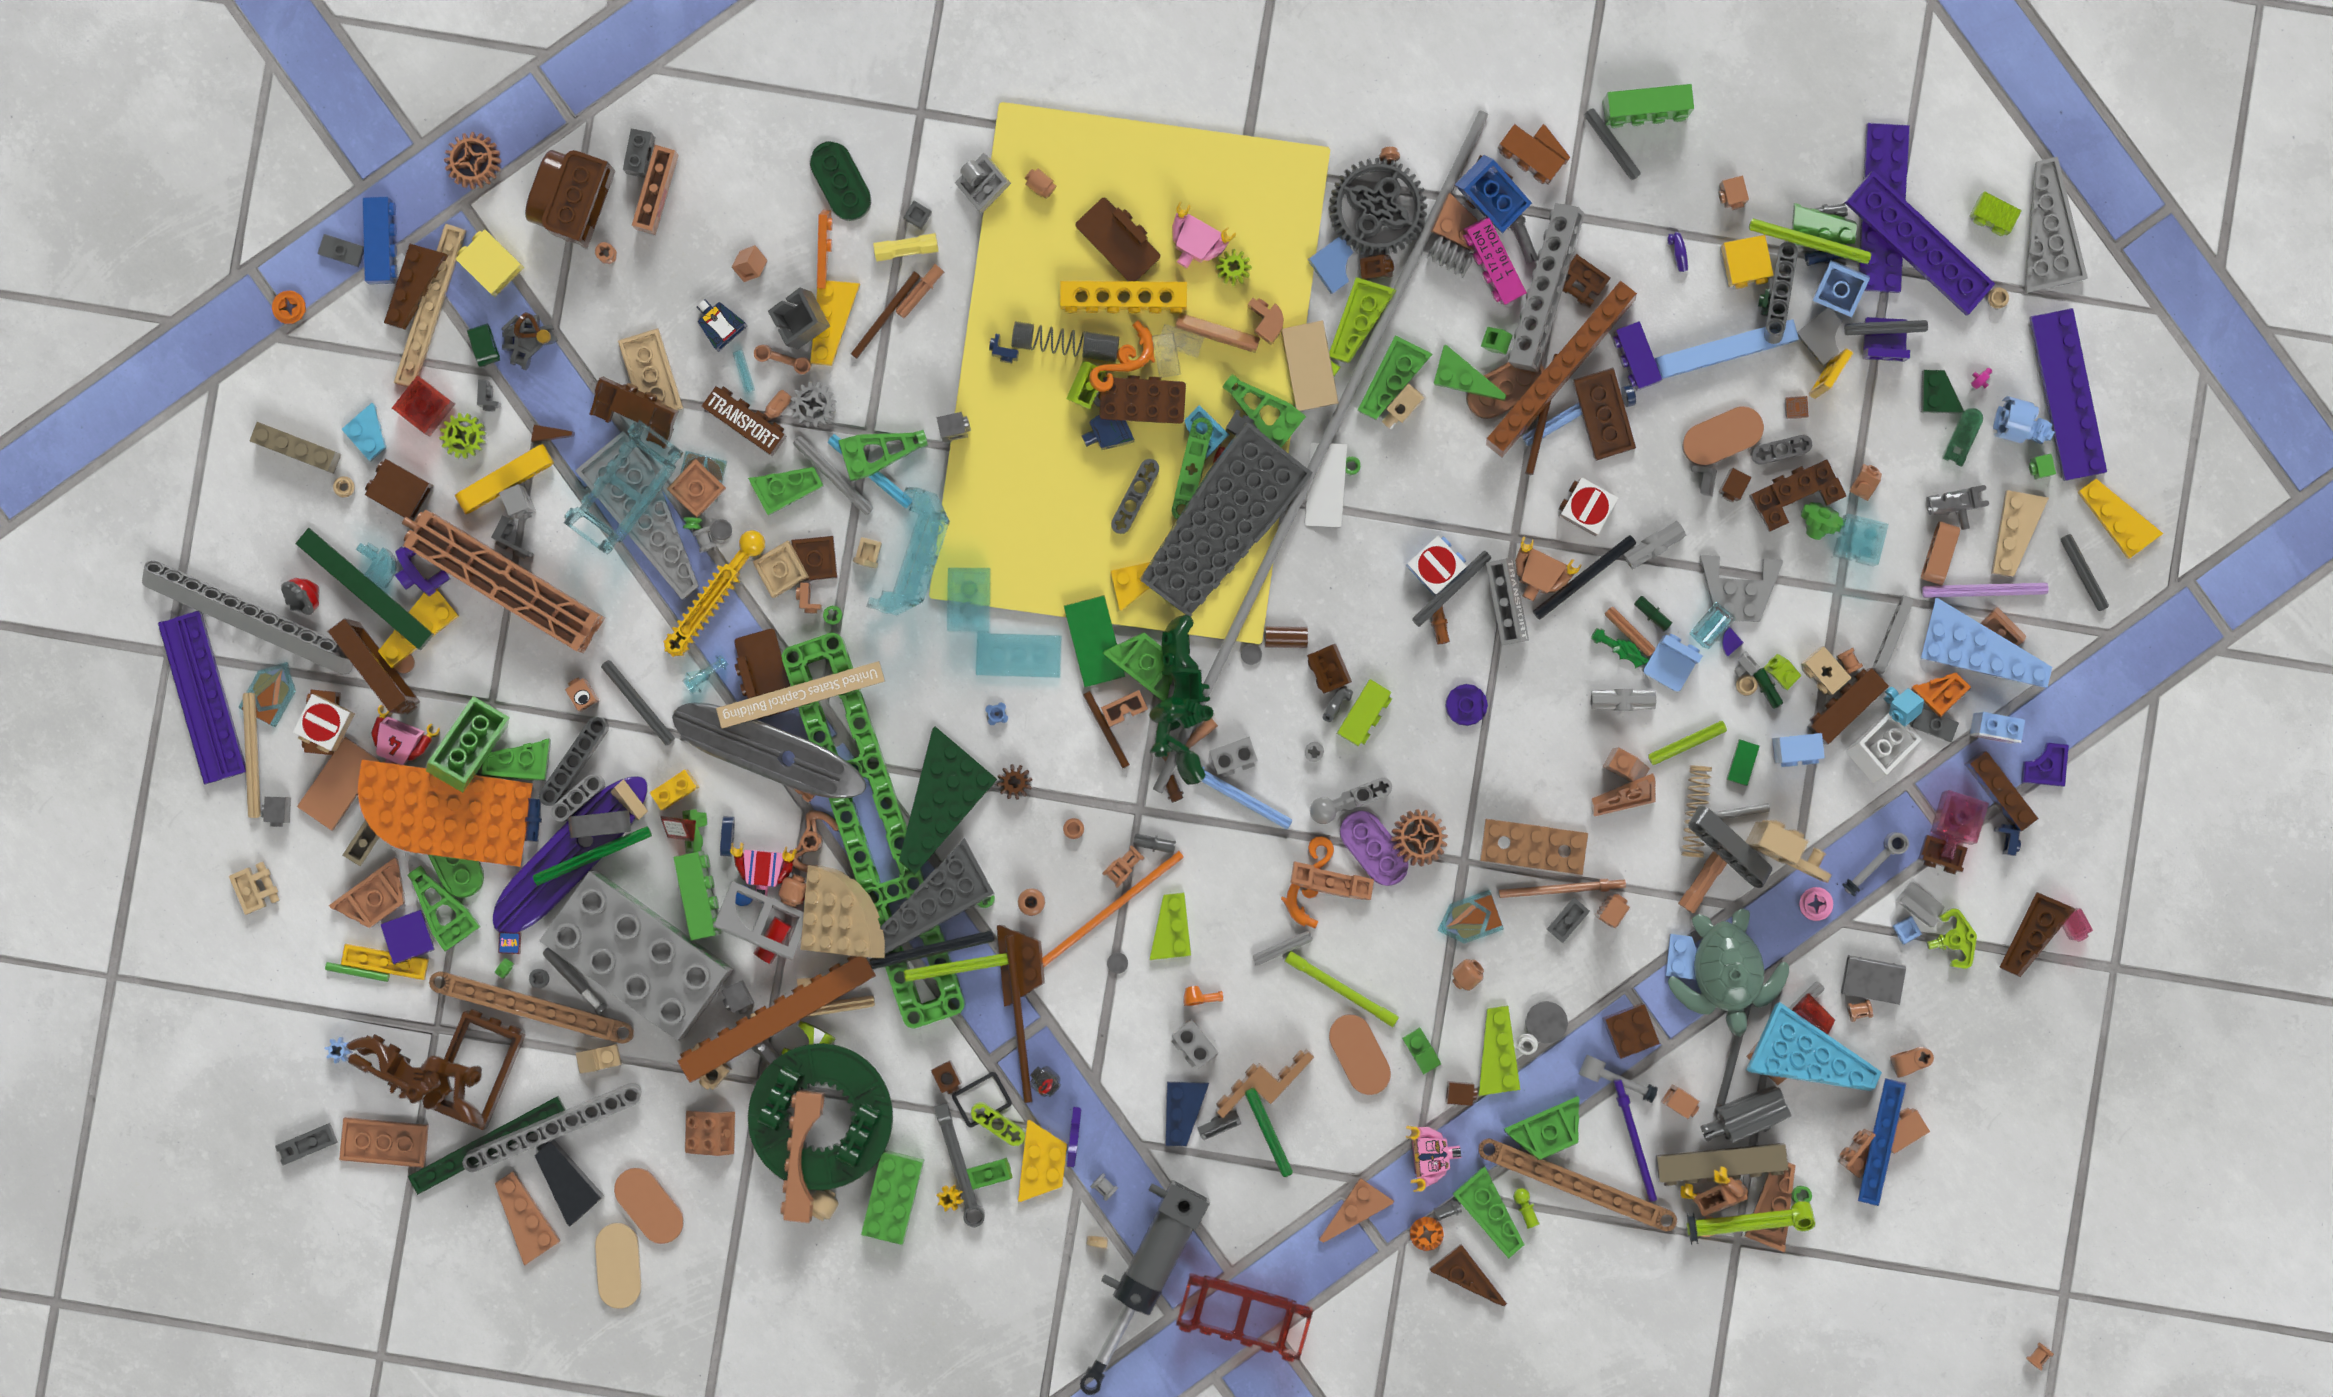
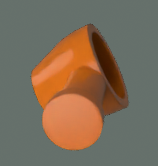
M1199 986L1185 988L1184 1006H1194L1214 1001L1223 1002L1222 991L1202 994Z

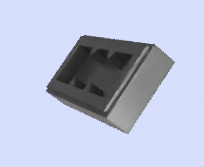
M324 234L317 254L359 267L364 254V246Z
M1923 709L1922 713L1913 720L1911 727L1952 742L1959 722L1944 716L1940 718L1936 713Z
M1234 1111L1227 1114L1224 1118L1220 1115L1211 1119V1122L1197 1129L1202 1139L1207 1140L1241 1125V1120L1237 1112Z

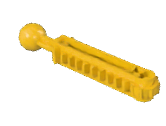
M749 530L741 535L739 539L740 550L729 564H725L724 567L717 566L719 573H712L715 579H708L709 587H702L704 593L697 594L700 599L692 601L694 607H687L689 613L682 614L684 620L677 621L679 627H672L674 633L667 634L668 637L663 641L665 652L671 654L672 657L684 656V653L687 650L689 651L688 643H695L693 637H699L700 635L697 631L705 629L703 623L709 624L708 617L715 616L713 610L720 609L718 603L725 602L723 596L729 597L728 590L735 589L733 583H740L738 578L740 569L750 556L754 557L763 552L765 539L760 532ZM674 640L679 641V649L674 648V644L672 643Z

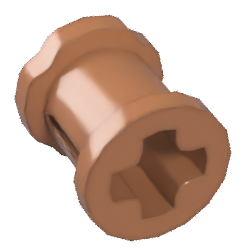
M602 242L595 249V255L602 263L611 264L616 260L617 252L611 244ZM605 249L610 254L608 257H606L603 253Z
M1854 648L1836 656L1837 659L1841 660L1848 674L1863 667V664L1858 662L1854 654Z
M1869 999L1863 1003L1847 1004L1851 1022H1855L1859 1018L1873 1017V1009Z
M2039 1342L2037 1349L2030 1357L2027 1356L2026 1359L2042 1371V1366L2049 1357H2053L2054 1353Z

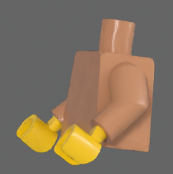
M1522 537L1521 547L1515 559L1517 575L1520 577L1519 582L1527 585L1523 594L1524 598L1534 601L1539 591L1544 594L1556 592L1566 586L1574 574L1579 572L1581 564L1578 568H1574L1571 565L1575 559L1570 560L1567 566L1533 549V539L1527 545L1524 543L1525 537Z
M1720 1167V1172L1714 1170L1715 1182L1723 1184L1701 1194L1698 1192L1693 1193L1694 1186L1692 1184H1685V1187L1681 1186L1680 1192L1682 1198L1692 1199L1699 1206L1702 1216L1730 1208L1748 1198L1747 1187L1742 1184L1741 1180L1727 1177V1169L1725 1167Z

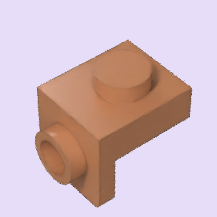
M1863 464L1849 492L1868 501L1880 483L1882 473L1872 465L1867 466Z
M800 583V587L796 589V600H800L799 608L805 609L804 613L816 614L817 610H822V605L810 604L811 584Z

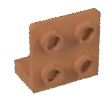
M686 1111L685 1153L712 1156L734 1154L735 1112Z
M1863 1129V1131L1859 1130L1852 1138L1854 1142L1849 1148L1845 1147L1842 1150L1838 1161L1858 1178L1864 1173L1870 1143L1875 1137L1873 1132Z

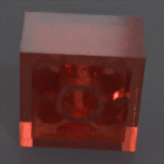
M417 375L393 405L392 409L430 437L456 403Z

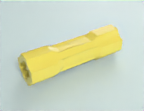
M936 233L920 235L915 238L873 243L876 261L890 260L914 254L939 252Z

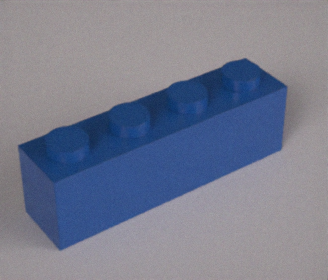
M389 197L363 198L365 282L370 285L395 284V278L398 276L397 266L394 265V257H397V246L394 244V236L397 234L396 224L393 223V215H396V205Z

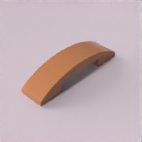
M1293 862L1290 881L1292 884L1326 894L1371 900L1374 879L1357 875H1344L1317 869L1313 865Z

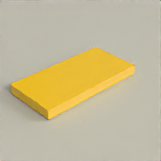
M1845 349L1829 360L1809 392V396L1816 399L1830 390L1854 352Z

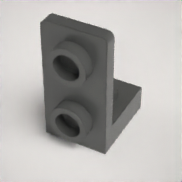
M502 515L491 538L496 540L495 545L505 550L509 546L515 550L513 554L523 559L526 556L532 558L534 554L505 540V537H509L513 531L514 525L512 524L514 520Z

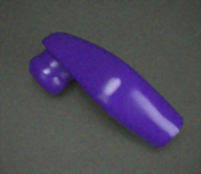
M1679 232L1669 234L1667 238L1668 244L1674 245V256L1678 271H1688L1687 251L1681 234Z

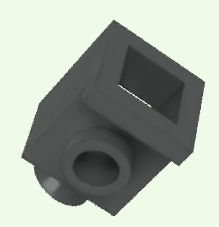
M1236 410L1226 427V430L1233 435L1238 433L1246 421L1258 429L1254 425V420L1246 415L1240 417L1239 410Z

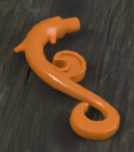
M1139 320L1132 326L1138 332L1139 344L1143 345L1142 354L1136 360H1130L1128 356L1132 359L1136 357L1134 347L1126 344L1119 348L1117 359L1121 364L1100 365L1090 372L1089 381L1095 390L1106 392L1113 387L1114 379L1112 374L1108 373L1106 375L1107 381L1102 382L1098 378V373L1101 371L1129 372L1143 367L1149 360L1155 363L1153 336L1149 329L1145 328Z
M1323 836L1313 838L1308 846L1309 853L1314 859H1318L1316 855V848L1318 846H1324L1327 849L1326 856L1313 865L1317 869L1322 868L1334 853L1332 842ZM1291 884L1287 892V898L1281 897V900L1295 922L1304 927L1307 925L1316 929L1318 921L1310 918L1305 913L1303 906L1301 909L1298 906L1297 894L1300 886ZM1310 889L1301 890L1303 896L1309 899L1314 898L1318 894V891Z

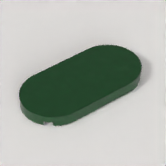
M831 141L819 144L812 152L810 168L832 211L839 218L847 221L862 218L870 209L871 194L849 151L845 146Z

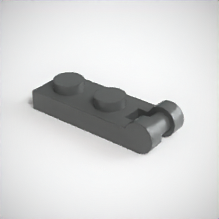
M328 1123L278 1144L275 1148L277 1152H280L282 1157L280 1161L283 1166L338 1143L331 1124ZM290 1146L293 1149V1155H290L287 1149Z

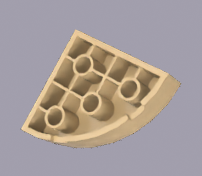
M808 865L800 950L868 958H885L883 930H880L878 921L880 917L872 899L857 881L849 878L837 869Z

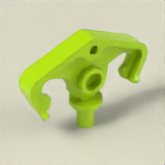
M1951 908L1938 918L1942 922H1947L1950 917L1954 916L1957 919L1956 928L1949 930L1945 937L1941 934L1936 940L1927 941V946L1929 950L1934 948L1946 950V946L1952 950L1961 949L1965 955V960L1960 962L1958 959H1954L1951 961L1950 966L1968 969L1973 964L1977 934L1962 912Z

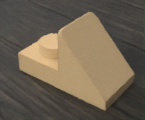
M618 1044L576 1053L580 1074L622 1065Z

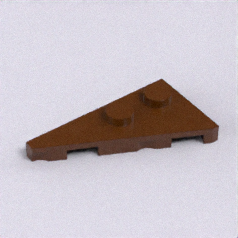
M1462 1244L1429 1268L1432 1273L1501 1306L1507 1304Z

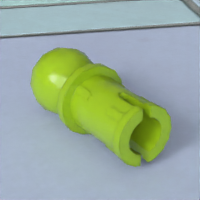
M1518 1188L1513 1195L1515 1202L1521 1205L1518 1211H1521L1527 1229L1535 1227L1540 1223L1533 1209L1534 1203L1529 1204L1528 1202L1530 1200V1193L1524 1188Z

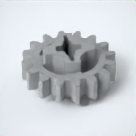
M809 382L807 388L802 384V391H794L797 397L791 398L795 405L790 406L791 410H796L793 414L795 418L800 416L798 421L800 424L806 421L807 427L814 423V426L818 428L819 422L826 425V418L832 420L830 412H836V409L832 407V405L836 404V400L830 399L834 396L833 392L826 393L828 391L827 386L821 389L819 382H817L816 386ZM811 392L810 396L803 398L806 393ZM821 393L826 397L827 404L820 400ZM815 400L816 403L821 407H814L813 410H811V407L807 405V403H813ZM800 406L805 407L807 410L806 416L802 414ZM825 412L822 416L815 418L818 413Z

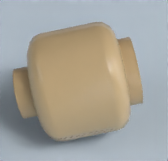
M816 1190L812 1195L814 1199L812 1216L821 1221L830 1219L839 1205L835 1199L836 1194L830 1190Z

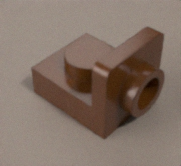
M1378 255L1360 258L1362 279L1393 277L1394 263L1390 256Z

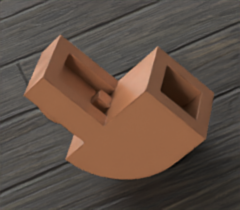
M1252 298L1248 303V308L1263 318L1255 329V334L1272 345L1282 331L1283 313L1276 303L1271 309H1268L1269 305L1260 298L1258 300Z

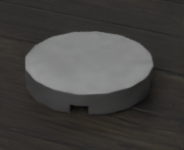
M1544 1001L1530 1008L1525 1023L1529 1034L1533 1035L1538 1042L1547 1044L1554 1043L1563 1037L1567 1030L1568 1019L1563 1008L1556 1003Z

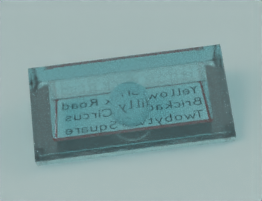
M1716 602L1689 634L1703 648L1710 649L1736 618Z

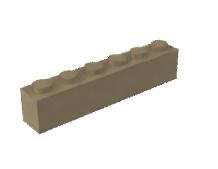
M1784 1143L1656 1155L1660 1183L1664 1182V1186L1677 1185V1181L1685 1180L1686 1184L1698 1183V1179L1707 1178V1182L1715 1181L1714 1170L1720 1172V1167H1725L1727 1169V1176L1732 1179H1740L1741 1175L1749 1174L1750 1177H1761L1762 1173L1771 1172V1175H1782L1785 1170H1788L1786 1145Z

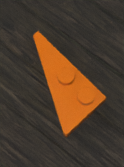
M822 210L818 217L817 288L822 289L826 288L828 253L832 252L830 231L833 229V218H831V210Z

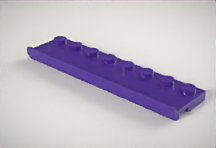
M2074 309L2030 316L2029 319L2052 430L2055 432L2054 440L2063 481L2107 473Z
M195 611L175 617L174 619L158 622L204 785L246 773V764L202 612Z

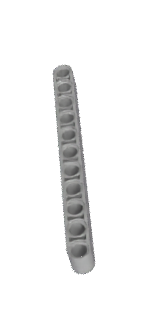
M148 561L145 563L142 584L145 587L334 672L345 675L351 673L353 664L334 640L158 561Z

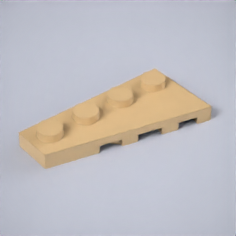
M2009 490L2005 491L1992 574L2014 577L2049 499L2048 497Z

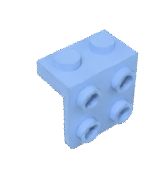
M1670 634L1669 636H1662L1643 672L1673 691L1678 692L1682 689L1695 664L1700 662L1703 655L1699 654L1700 650L1691 644L1685 646L1680 643L1682 639L1674 634Z

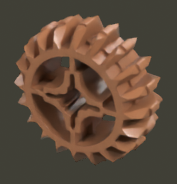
M474 132L470 133V138H468L466 133H463V140L455 137L457 144L449 143L452 151H445L450 156L444 158V162L449 164L445 167V170L451 171L449 177L451 179L455 178L454 182L457 185L462 182L463 188H467L470 185L471 189H475L476 183L480 188H483L484 181L488 185L491 184L488 178L491 176L496 179L497 176L493 172L500 171L496 164L502 163L500 158H496L501 154L499 150H495L497 145L491 143L489 137L484 139V135L479 133L477 138ZM472 145L484 147L487 153H475ZM464 149L465 155L463 158L458 159L459 154ZM472 155L477 159L474 166L469 162ZM488 160L486 169L481 173V166ZM459 169H471L474 176L462 175Z
M1416 809L1414 814L1412 811H1408L1407 817L1401 815V822L1396 821L1394 823L1398 829H1392L1391 832L1397 836L1392 837L1391 841L1397 842L1393 846L1394 850L1400 849L1397 856L1405 855L1403 862L1406 863L1411 859L1410 863L1412 866L1418 861V865L1422 867L1425 862L1427 865L1432 864V859L1437 861L1439 859L1438 854H1444V850L1441 847H1446L1447 843L1442 841V839L1448 838V835L1442 834L1446 827H1439L1438 824L1442 820L1434 821L1436 816L1434 813L1428 817V810H1424L1421 815L1420 810ZM1415 821L1412 834L1404 835L1408 824ZM1422 822L1428 825L1433 833L1427 832ZM1419 834L1420 837H1423V838H1426V839L1420 841L1419 839H1416V838H1413V837H1415L1416 835ZM1434 840L1431 851L1428 854H1424L1426 843ZM1406 843H1411L1414 846L1415 852H1417V854L1412 852L1407 847Z

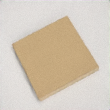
M790 541L784 542L753 561L772 598H776L809 578Z

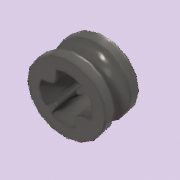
M535 969L529 975V982L535 988H543L548 985L550 977L545 970ZM542 973L543 983L538 982L536 984L535 974L540 975Z

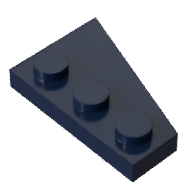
M1167 1081L1166 1146H1187L1209 1086L1208 1082Z

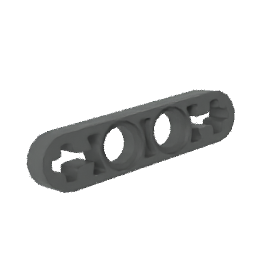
M1146 459L1140 465L1112 519L1111 526L1115 533L1125 534L1130 529L1159 473V465L1154 459ZM1150 463H1153V468L1156 471L1149 473L1148 478L1151 479L1150 482L1145 478L1138 477L1140 473L1143 476L1145 475V465L1149 466ZM1142 481L1146 484V490L1143 493H1137L1134 490L1136 482ZM1128 500H1133L1137 504L1136 509L1132 512L1124 508L1125 502ZM1120 511L1132 516L1130 520L1126 517L1124 521L1126 528L1117 529L1115 522L1116 520L1121 521L1123 515L1119 514Z

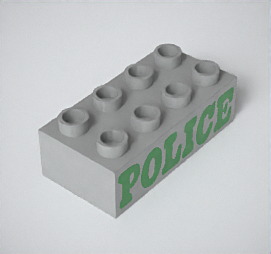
M599 871L588 872L539 940L677 1041L685 1038L734 970Z

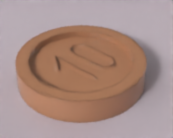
M410 654L394 667L395 670L400 673L410 672L415 665L413 656Z

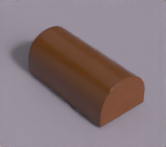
M1265 626V648H1307L1308 627Z

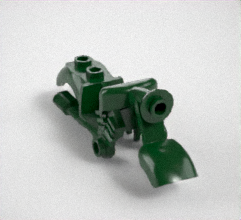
M1182 615L1173 619L1168 624L1165 632H1162L1164 663L1162 675L1172 676L1175 688L1172 697L1162 701L1150 711L1149 717L1153 722L1157 723L1155 743L1149 753H1155V757H1166L1168 752H1173L1172 750L1177 752L1175 760L1179 775L1187 785L1200 783L1205 778V771L1201 766L1199 755L1189 751L1190 748L1169 734L1170 731L1179 728L1181 725L1184 729H1188L1198 723L1209 721L1213 717L1214 712L1211 707L1199 704L1200 702L1210 701V697L1203 695L1204 689H1210V686L1202 683L1201 670L1189 655L1190 640L1188 632L1193 626V619L1189 615Z

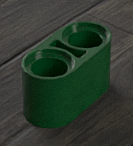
M488 323L467 330L479 367L500 361L499 352Z

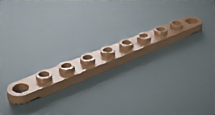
M436 972L429 979L430 988L436 993L621 1044L631 1041L634 1037V1028L631 1024L447 972ZM438 976H442L446 980L443 988H438L435 985V979ZM620 1027L628 1029L629 1035L626 1039H621L618 1036L617 1032Z
M1484 1139L1478 1146V1152L1485 1160L1660 1230L1671 1231L1676 1227V1215L1666 1208L1546 1160H1538L1531 1154L1494 1139ZM1488 1143L1493 1144L1495 1147L1494 1153L1492 1155L1484 1154V1145ZM1667 1214L1672 1217V1222L1669 1226L1661 1224L1660 1219L1663 1215Z

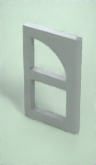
M732 881L717 918L713 923V927L792 960L802 936L804 912ZM737 892L763 903L753 931L746 928L737 915L735 907ZM771 908L798 918L788 946L761 935Z

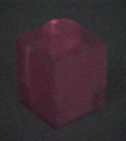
M2075 908L2076 910L2062 927L2069 940L2080 942L2088 938V933L2092 932L2093 929L2083 910Z

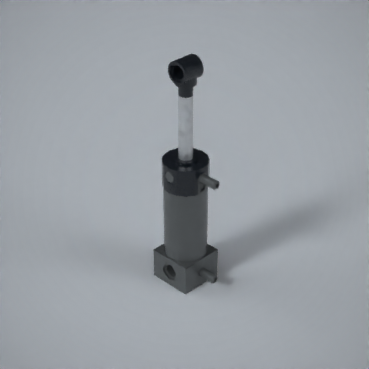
M1171 1180L1167 1190L1151 1184L1149 1191L1162 1199L1147 1233L1120 1281L1106 1274L1101 1279V1282L1115 1289L1113 1296L1123 1303L1124 1306L1093 1366L1088 1367L1081 1377L1080 1388L1085 1394L1094 1395L1100 1390L1101 1383L1105 1377L1103 1372L1135 1311L1146 1315L1152 1313L1162 1293V1289L1193 1230L1197 1229L1210 1204L1208 1198L1174 1180ZM1185 1200L1190 1205L1188 1208L1182 1209L1178 1206L1179 1202ZM1094 1378L1097 1384L1095 1387L1090 1388L1086 1386L1085 1380Z

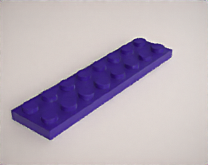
M1867 123L1863 180L1874 170L1906 200L1910 125ZM1861 219L1860 249L1871 253V259L1868 264L1859 262L1858 272L1870 277L1864 291L1900 293L1903 257Z
M1874 170L1867 175L1844 202L1966 316L1974 310L1995 285L1987 275Z

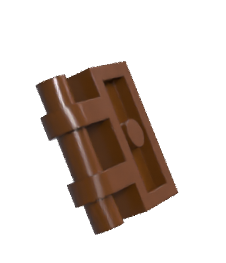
M1576 254L1568 269L1567 275L1570 278L1568 281H1565L1562 291L1566 294L1568 292L1578 299L1577 302L1580 304L1584 303L1590 308L1594 303V300L1588 297L1590 292L1598 296L1611 277ZM1575 281L1586 287L1583 292L1573 286Z

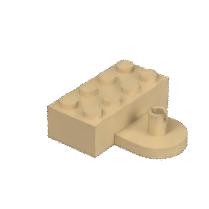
M1776 820L1755 822L1746 840L1749 846L1825 883L1829 882L1832 875L1819 868L1826 855L1825 852L1813 848L1808 861L1801 859L1809 842L1803 839L1804 834L1796 830L1784 829L1786 825Z

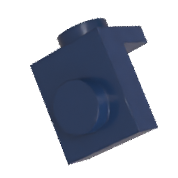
M995 334V339L991 338L989 351H992V356L1000 358V361L1004 363L1018 361L1019 351L999 347L1001 336L1000 334Z
M2007 824L1995 827L1994 832L2006 833L2003 854L2016 856V852H2019L2021 848V840H2019L2020 831L2014 830L2013 825Z

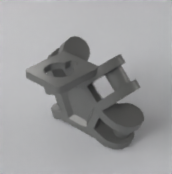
M515 315L501 328L503 331L502 337L504 338L502 350L513 351L510 364H518L526 371L531 363V357L543 345L556 343L558 339L557 336L553 335L552 330L554 328L551 324L539 327L540 330H547L551 335L550 341L546 344L540 343L536 337L518 338L514 334V326L519 316ZM534 315L533 317L535 318L538 326H540L539 315ZM526 318L522 322L519 332L523 334L537 333L531 320ZM520 352L526 354L524 358L520 357Z

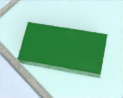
M1738 740L1726 780L1748 786L1759 751V745Z

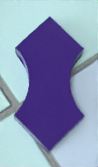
M1073 1107L1067 1156V1167L1073 1168L1076 1163L1082 1110L1078 1107Z

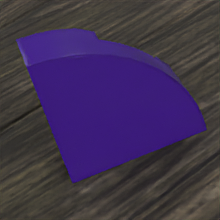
M1731 627L1727 628L1722 639V648L1728 657L1744 643Z

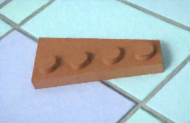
M1788 1162V1170H1785L1782 1175H1771V1172L1768 1173L1753 1214L1790 1210L1796 1165ZM1788 1226L1746 1231L1744 1236L1785 1252Z
M514 1171L495 1183L525 1266L561 1240Z

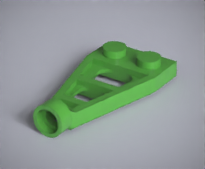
M1233 374L1222 386L1231 394L1244 413L1255 421L1254 425L1260 429L1259 431L1281 448L1306 418L1303 413L1290 403L1240 381ZM1237 383L1238 388L1236 390H1233L1232 388ZM1247 393H1253L1261 399V403L1254 410L1244 402V396ZM1265 405H1271L1280 411V416L1273 425L1265 424L1260 417V410Z
M924 430L913 433L861 434L838 440L850 482L872 476L915 450L928 446ZM914 438H916L917 444L913 442ZM900 440L904 447L903 450L892 455L889 454L886 443ZM872 444L881 446L883 450L882 458L874 463L867 462L863 450L864 446Z
M422 866L417 867L407 875L413 883L432 935L444 952L481 927L469 909L433 880ZM423 877V879L420 882L417 881V879ZM429 888L435 889L441 896V900L433 906L428 903L425 897V891ZM442 905H448L456 912V918L445 926L439 923L436 916V910Z

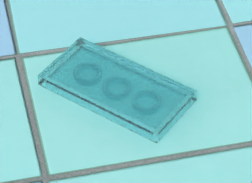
M977 633L976 675L1060 678L1062 636Z

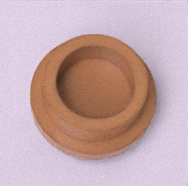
M1385 147L1381 149L1379 159L1383 162L1384 158H1386L1387 164H1391L1393 160L1396 163L1400 159V153L1396 147Z
M1076 818L1067 820L1063 826L1064 834L1070 839L1080 838L1084 833L1083 823Z

